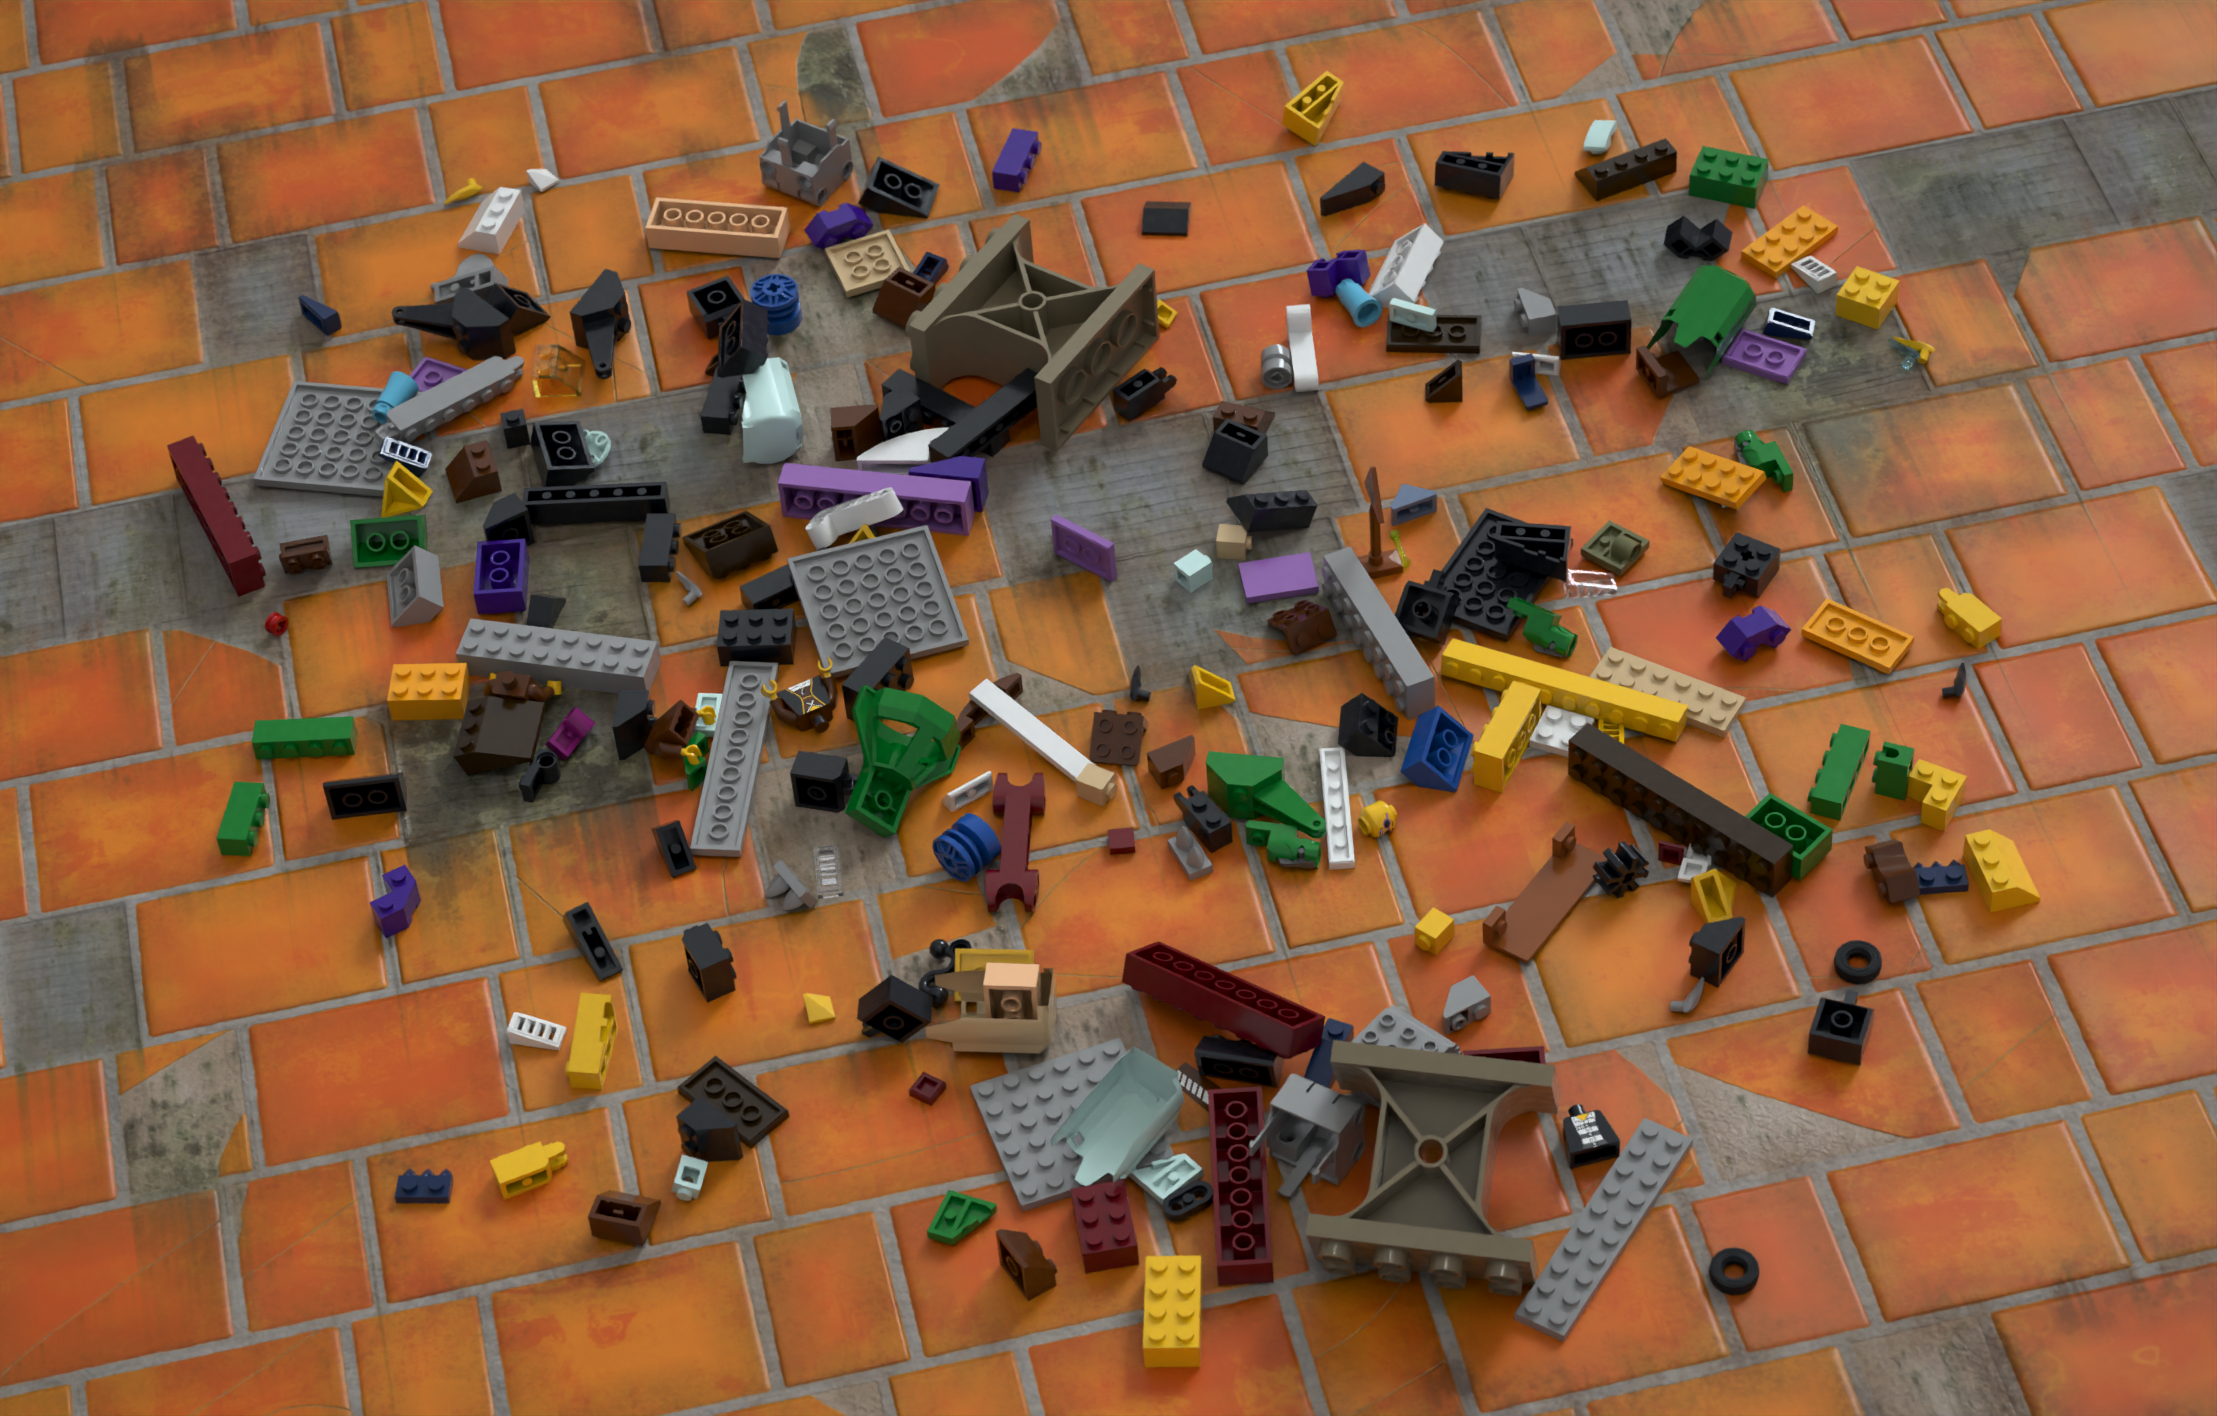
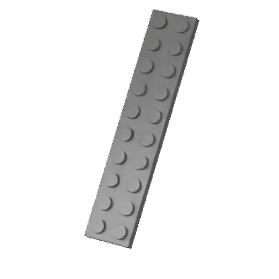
M729 662L690 845L692 855L741 857L772 708L769 703L771 701L770 698L761 694V687L764 684L767 690L772 691L769 681L772 679L777 683L778 663Z
M1646 1118L1643 1119L1516 1310V1321L1565 1342L1693 1146L1692 1138Z

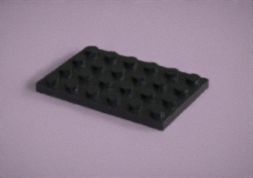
M1486 508L1442 569V572L1446 573L1444 586L1447 587L1446 591L1454 593L1460 598L1452 622L1507 642L1523 619L1514 615V610L1507 607L1509 599L1518 597L1533 604L1551 577L1495 559L1497 521L1527 522ZM1571 538V549H1572V547H1573V539Z

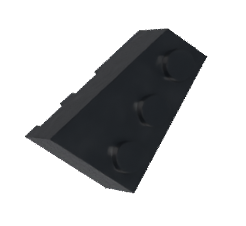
M1443 151L1435 163V186L1443 187L1447 190L1453 189L1467 194L1486 196L1490 199H1500L1514 175L1515 153H1507V157L1493 156V152H1486V156H1471L1472 152Z

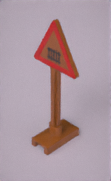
M1373 466L1370 467L1364 481L1371 502L1369 509L1370 551L1369 555L1357 557L1371 579L1403 573V565L1397 549L1384 552L1381 550L1380 524L1384 523L1376 467Z

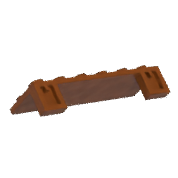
M1565 822L1552 838V856L1507 911L1496 906L1483 921V943L1528 964L1595 882L1593 875L1597 874V872L1593 869L1594 863L1596 861H1607V858L1577 844L1575 825Z

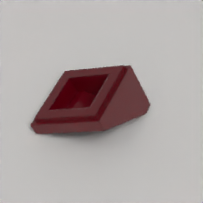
M1659 841L1658 860L1681 865L1683 857L1686 858L1688 850L1682 845Z

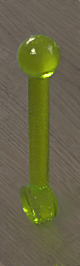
M1392 530L1390 538L1396 543L1402 558L1403 567H1409L1411 561L1406 558L1399 540V531Z

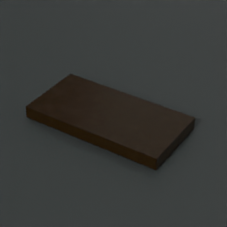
M1388 314L1386 352L1480 354L1482 315H1436V328L1432 333L1390 321V314Z
M714 1056L677 1087L678 1093L692 1103L698 1097H701L735 1122L740 1141L749 1148L754 1147L789 1117L787 1109L717 1056Z

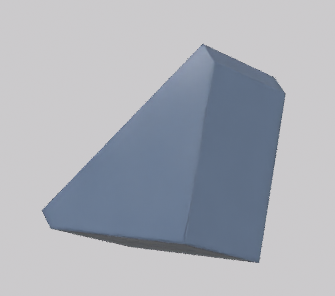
M1402 484L1391 505L1392 526L1394 527L1436 512L1437 494L1435 491Z

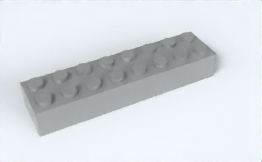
M1347 547L1324 555V566L1321 567L1324 577V583L1322 584L1323 592L1327 598L1330 597L1335 612L1341 614L1345 628L1347 630L1350 629L1353 633L1356 645L1362 647L1366 661L1372 663L1376 677L1384 682L1387 694L1389 696L1392 695L1395 699L1397 710L1403 712L1407 720H1411L1435 708L1434 675L1352 548Z
M471 618L456 652L457 662L467 663L469 675L490 677V672L497 674L500 671H512L517 674L529 675L538 684L547 685L549 680L562 681V687L618 694L619 690H649L650 692L661 663L657 641Z

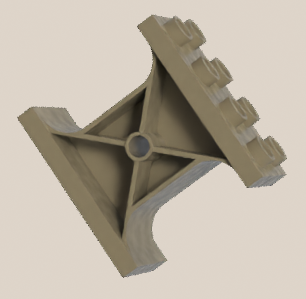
M1013 214L1001 228L995 227L989 232L985 245L975 256L968 255L965 257L960 265L959 273L948 284L944 282L937 287L932 301L922 312L915 311L909 317L905 331L911 340L912 356L910 369L915 372V377L941 390L951 379L966 375L980 376L1005 386L1025 369H1031L1037 373L1034 378L1041 446L1058 452L1160 338L1155 269L1138 263L1127 277L1115 286L1098 288L1083 284L1034 264L1030 220Z
M1333 1040L1330 1062L1339 1088L1342 1090L1366 1092L1381 1103L1370 1188L1365 1200L1356 1209L1344 1215L1328 1216L1311 1213L1308 1215L1306 1237L1316 1260L1323 1261L1322 1270L1331 1274L1352 1276L1356 1273L1357 1264L1378 1267V1278L1392 1282H1410L1412 1271L1434 1274L1432 1282L1434 1285L1449 1289L1466 1288L1467 1278L1489 1281L1488 1291L1507 1296L1521 1295L1522 1285L1533 1286L1536 1282L1538 1270L1533 1240L1506 1237L1494 1230L1487 1220L1499 1134L1504 1125L1519 1114L1529 1111L1557 1114L1560 1091L1555 1065Z

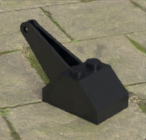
M605 269L570 311L576 346L589 349L595 373L599 379H608L612 376L616 342L620 341L631 328L628 304L618 273Z
M467 287L455 293L454 303L397 306L392 310L393 321L396 325L457 340L456 346L459 352L463 355L466 354L472 360H488L494 356L507 359L516 353L509 318Z

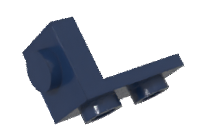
M1532 353L1509 359V380L1526 410L1548 405V398L1535 377V358Z

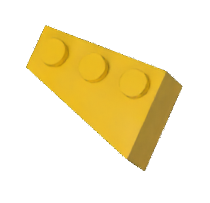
M1328 71L1323 73L1284 106L1282 125L1317 147L1341 102L1344 82Z
M580 994L570 1060L566 1062L565 1075L569 1077L571 1088L603 1089L619 1029L612 995Z

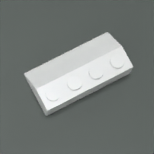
M1426 223L1395 240L1368 294L1378 300L1382 307L1389 308L1392 298L1415 304L1418 300L1417 295L1426 284L1425 279L1427 275L1433 270L1432 265L1441 253L1440 248L1444 241Z

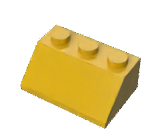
M1990 829L1965 835L1963 856L1990 913L2040 902V896L2013 840Z

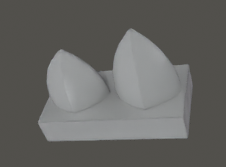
M1184 826L1180 827L1177 836L1168 839V847L1188 879L1191 881L1212 873L1213 865L1192 832L1188 831Z
M779 860L773 866L778 873L770 882L766 897L778 896L790 889L784 899L783 910H792L804 903L811 909L818 902L782 860Z

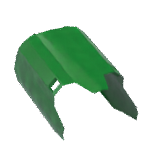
M1699 266L1663 317L1661 326L1647 345V349L1649 350L1659 339L1666 335L1672 324L1676 322L1679 325L1674 339L1675 343L1686 348L1703 336L1711 340L1717 347L1716 356L1706 373L1707 378L1757 305L1756 295L1751 285L1744 278L1720 266ZM1717 333L1721 337L1719 342L1714 338Z

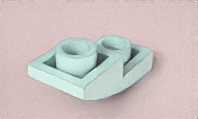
M1595 120L1587 133L1583 151H1591L1592 154L1604 153L1611 146V136L1617 130V121Z

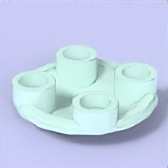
M584 429L583 433L595 468L608 456L611 449V440L607 434L601 431L589 432L587 429Z

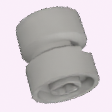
M1282 345L1266 347L1261 353L1262 382L1271 389L1285 388L1292 381L1291 353L1288 348Z

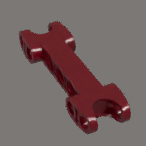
M998 773L993 793L994 815H1004L999 870L986 871L985 887L988 912H997L1000 904L1011 898L1022 901L1025 912H1034L1039 896V870H1028L1032 815H1045L1046 811L1043 773H1035L1032 781L1025 786L1010 784L1007 773Z

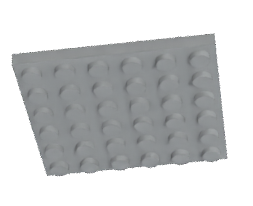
M294 381L253 478L255 486L383 497L385 478L393 464L378 456L382 444L375 438V430L384 424L377 422L372 417L371 411L384 388ZM419 391L414 397H416L417 395H419V394H421V393H423V392ZM390 447L389 452L393 453V448Z
M928 525L787 558V565L822 668L829 667L827 658H830L832 660L830 673L834 678L852 674L885 637L908 647L911 659L969 645L966 630Z
M1120 1038L970 1085L971 1095L1022 1212L1071 1197V1188L1084 1186L1075 1180L1084 1157L1073 1151L1067 1143V1135L1052 1147H1050L1049 1142L1071 1113L1122 1055L1126 1053ZM1078 1133L1073 1138L1077 1145L1083 1140ZM1165 1134L1162 1135L1137 1164V1170L1152 1166L1153 1161L1167 1160L1174 1156ZM1107 1173L1090 1185L1113 1182V1175Z

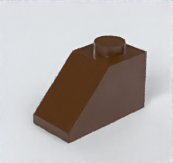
M1193 735L1147 753L1148 770L1161 789L1174 786L1185 780L1196 755Z

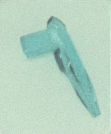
M1889 339V342L1906 357L1901 365L1909 370L1913 363L1920 358V354L1909 346Z

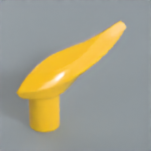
M470 178L467 180L468 186L452 194L444 201V205L468 199L478 193L483 187L478 185L475 179Z
M1895 336L1893 338L1920 353L1917 361L1921 364H1926L1929 355L1935 351L1932 346L1923 342Z

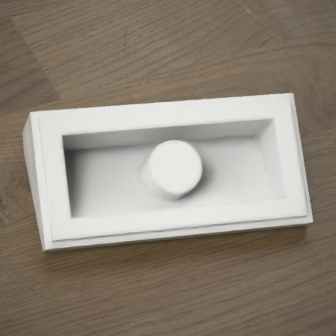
M1512 352V359L1530 353ZM1532 354L1535 358V374L1559 376L1561 367L1559 356Z
M988 771L949 792L943 798V804L952 813L994 790L992 773Z

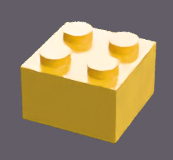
M1856 266L1836 295L1835 315L1878 330L1898 302L1900 281Z

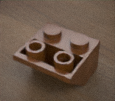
M898 267L884 280L872 311L874 314L906 329V324L911 314L915 311L922 312L932 301L935 284Z
M878 404L831 408V431L836 461L857 460V457L883 441Z
M612 1190L597 1195L588 1215L592 1236L644 1246L660 1208L661 1200Z

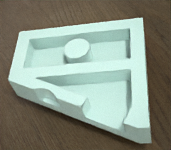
M1183 1153L1172 1156L1167 1160L1153 1161L1150 1167L1138 1170L1135 1167L1128 1176L1163 1205V1201L1168 1195L1203 1176V1168Z

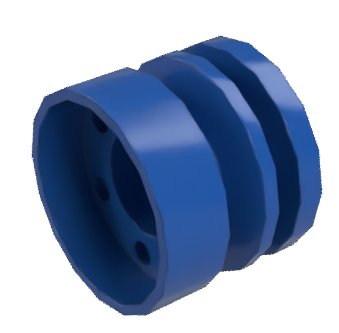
M770 274L759 278L753 283L750 289L752 303L768 310L767 321H769L767 334L774 336L784 335L795 330L802 321L798 285L795 280L787 275Z
M972 813L963 815L951 826V829L944 831L932 844L934 855L941 866L952 877L963 882L973 878L975 874L982 870V866L989 864L1001 853L1000 842L995 832L984 820Z

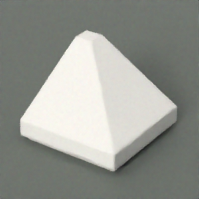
M529 169L526 171L528 182L540 192L559 182V179L546 169Z

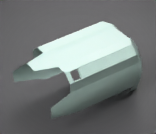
M767 357L765 364L759 366L754 373L742 375L747 392L742 414L743 421L741 422L743 427L744 457L742 458L744 463L773 464L791 457L802 447L804 431L801 413L788 364L779 357Z
M1135 1046L1122 1055L1065 1120L1049 1142L1050 1147H1052L1067 1135V1143L1073 1151L1084 1157L1075 1177L1077 1182L1084 1186H1089L1105 1174L1110 1173L1113 1175L1115 1183L1119 1178H1126L1178 1117L1184 1097L1177 1071ZM1077 1133L1083 1139L1078 1145L1073 1139Z

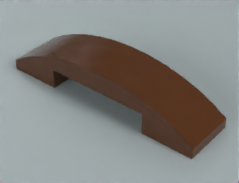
M1019 673L993 682L994 685L1013 700L1023 692L1022 676ZM973 700L967 703L956 721L961 736L958 742L961 750L976 737L974 726L988 714Z

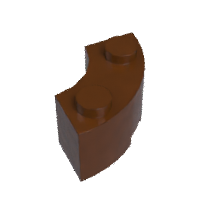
M1893 839L1865 846L1864 864L1867 869H1871L1877 884L1878 894L1881 898L1885 897L1888 902L1894 903L1921 896L1916 870L1911 867L1902 842Z

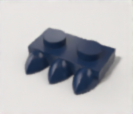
M1954 859L1950 862L1949 866H1942V864L1935 861L1931 867H1924L1919 862L1913 867L1916 870L1920 895L1968 891L1969 883L1965 865H1961Z
M411 1168L408 1169L403 1175L398 1176L395 1193L396 1203H450L453 1187L452 1173L446 1168L439 1175H434L428 1168L421 1175H416Z

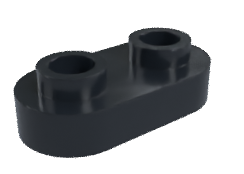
M1195 1181L1168 1195L1163 1201L1164 1216L1170 1221L1179 1222L1207 1208L1213 1202L1212 1186L1205 1181Z

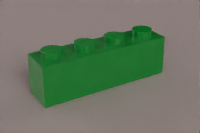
M353 716L257 720L254 725L252 745L256 759L355 755L358 732Z
M1841 724L1838 732H1833L1830 740L1831 749L1830 751L1826 750L1823 757L1822 765L1824 767L1823 769H1818L1816 774V787H1811L1808 794V802H1811L1812 814L1841 821L1869 750L1871 731Z

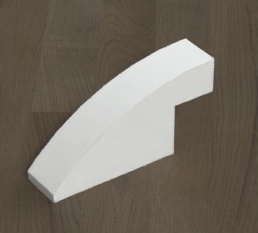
M949 427L920 430L878 444L857 457L858 470L909 475V468L932 463L930 462L928 445L947 431Z

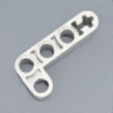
M1310 304L1286 306L1287 334L1295 393L1318 391L1319 382L1312 336Z
M889 487L820 511L808 523L805 530L816 550L830 546L839 535L860 529L863 524L869 526L898 515L903 511V507L893 488Z

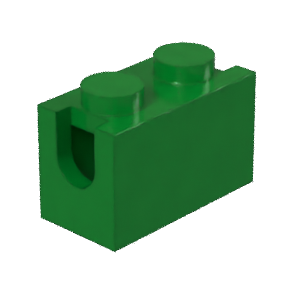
M1884 741L1882 751H1876L1873 765L1877 766L1872 776V782L1876 783L1875 794L1905 801L1908 778L1913 770L1915 748Z

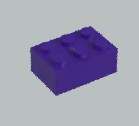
M525 539L477 542L473 594L478 614L526 611L530 558Z

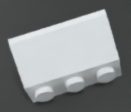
M499 187L486 197L458 242V248L500 255L525 211L521 190Z

